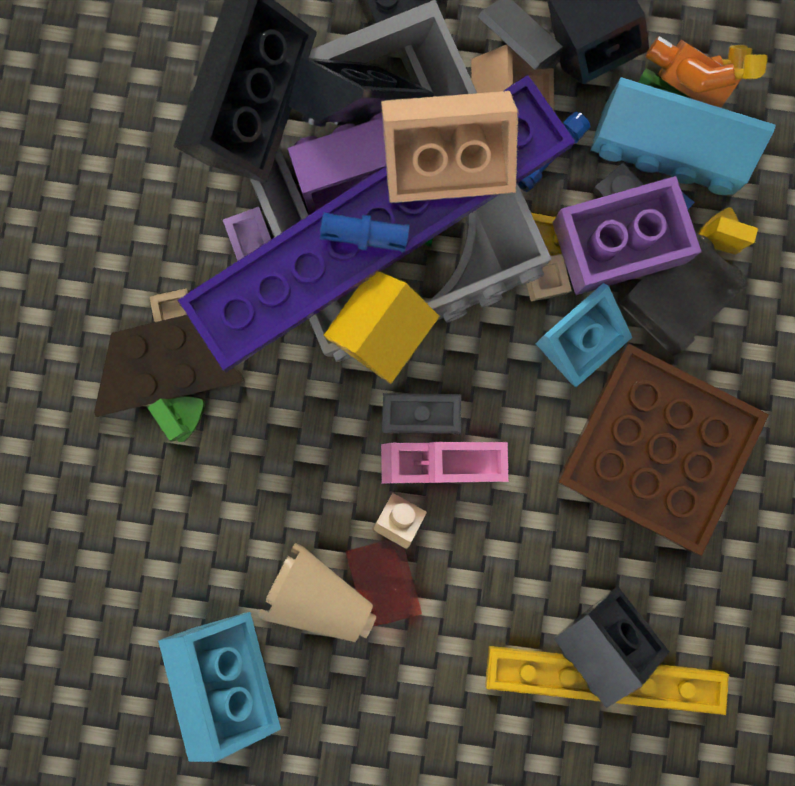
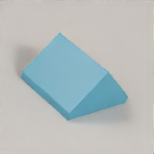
M603 283L535 344L573 386L577 387L633 337L609 286Z

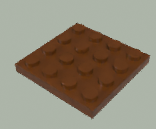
M627 343L624 345L556 483L682 548L702 556L769 414Z

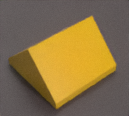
M378 271L356 289L323 336L392 384L440 316L407 283Z

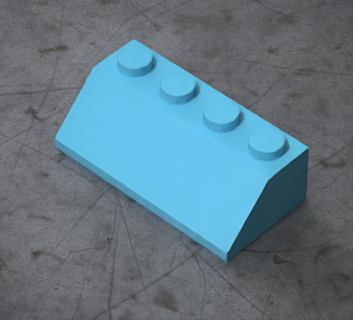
M620 77L602 110L590 151L599 153L601 158L608 161L616 162L622 160L635 164L637 169L644 172L655 173L658 171L672 177L676 176L679 183H696L706 186L709 191L718 195H734L748 183L776 125Z

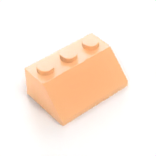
M510 91L381 101L390 203L516 193L518 110Z

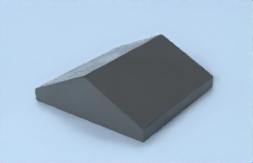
M498 0L479 14L478 18L534 70L555 68L560 62L563 46L513 0Z

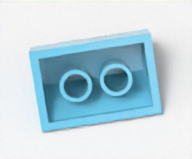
M250 612L194 627L158 640L189 762H217L281 730Z

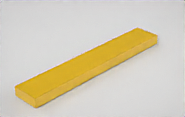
M489 646L485 681L486 689L600 701L589 690L585 679L572 662L568 661L563 654ZM659 665L643 686L616 703L726 715L729 674L724 671Z

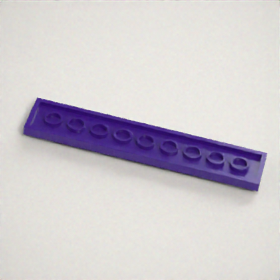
M529 75L503 90L510 91L518 110L516 184L572 148L575 140ZM385 166L178 299V302L221 368L228 372L360 286L378 271L381 272L500 194L390 203L387 169ZM323 212L362 219L363 215H369L373 221L409 225L406 251L403 253L397 250L367 246L366 250L358 249V244L320 240Z

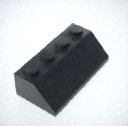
M224 0L173 147L208 166L260 182H267L292 109L288 105L301 57L309 58L317 31L275 0Z

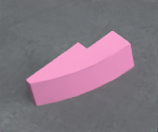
M431 442L381 444L382 483L509 482L508 443Z

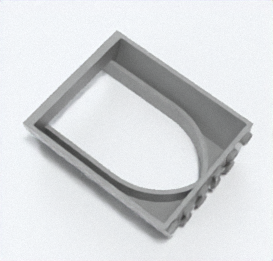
M436 0L313 48L309 55V58L366 63L398 50L410 80L434 92L433 97L477 93ZM279 147L267 182L250 179L274 237L309 216ZM518 183L516 184V193L500 194L465 217L466 237L460 262L441 291L431 300H424L440 316L439 319L444 318L446 322L454 321L466 315L468 307L480 303L482 308L492 305L503 298L501 294L515 288L521 283L523 285L535 281L544 275L542 268L552 259ZM357 288L309 318L323 354L328 357H334L336 362L349 359L352 356L326 339L323 334Z

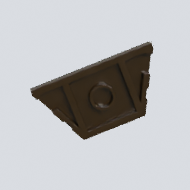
M188 315L170 318L111 333L94 413L95 417L153 404L161 398L173 399L243 382L244 378L235 367L228 372L221 368Z

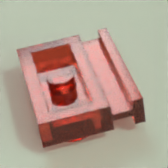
M386 539L346 550L355 589L373 604L371 613L377 616L373 627L422 614L404 547Z

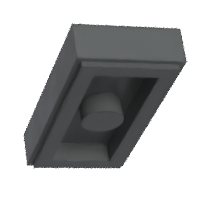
M383 393L382 433L461 434V394Z

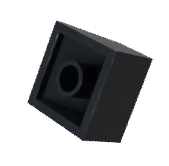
M618 586L571 622L554 638L560 646L564 657L572 662L585 679L589 690L600 699L606 708L643 686L670 652Z

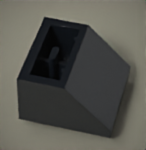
M547 0L555 40L563 46L560 57L561 69L580 83L585 84L648 52L649 41L646 18L637 0Z

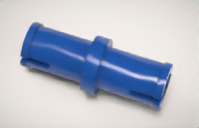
M323 212L320 240L358 244V249L366 250L367 246L405 253L409 225L373 221L369 215H363L362 219Z

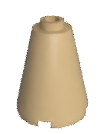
M295 543L291 552L298 555L297 558L287 557L266 598V602L272 605L270 611L267 612L261 609L257 617L264 621L351 642H356L359 636L367 638L377 617L371 613L373 604L306 548Z

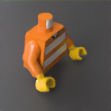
M660 36L656 38L645 58L662 68L658 74L662 80L694 100L720 108L741 79H757L764 75L768 57L767 55H751L752 49L746 45L729 46L728 59H722L720 55L710 58L683 40H680L677 46H674Z

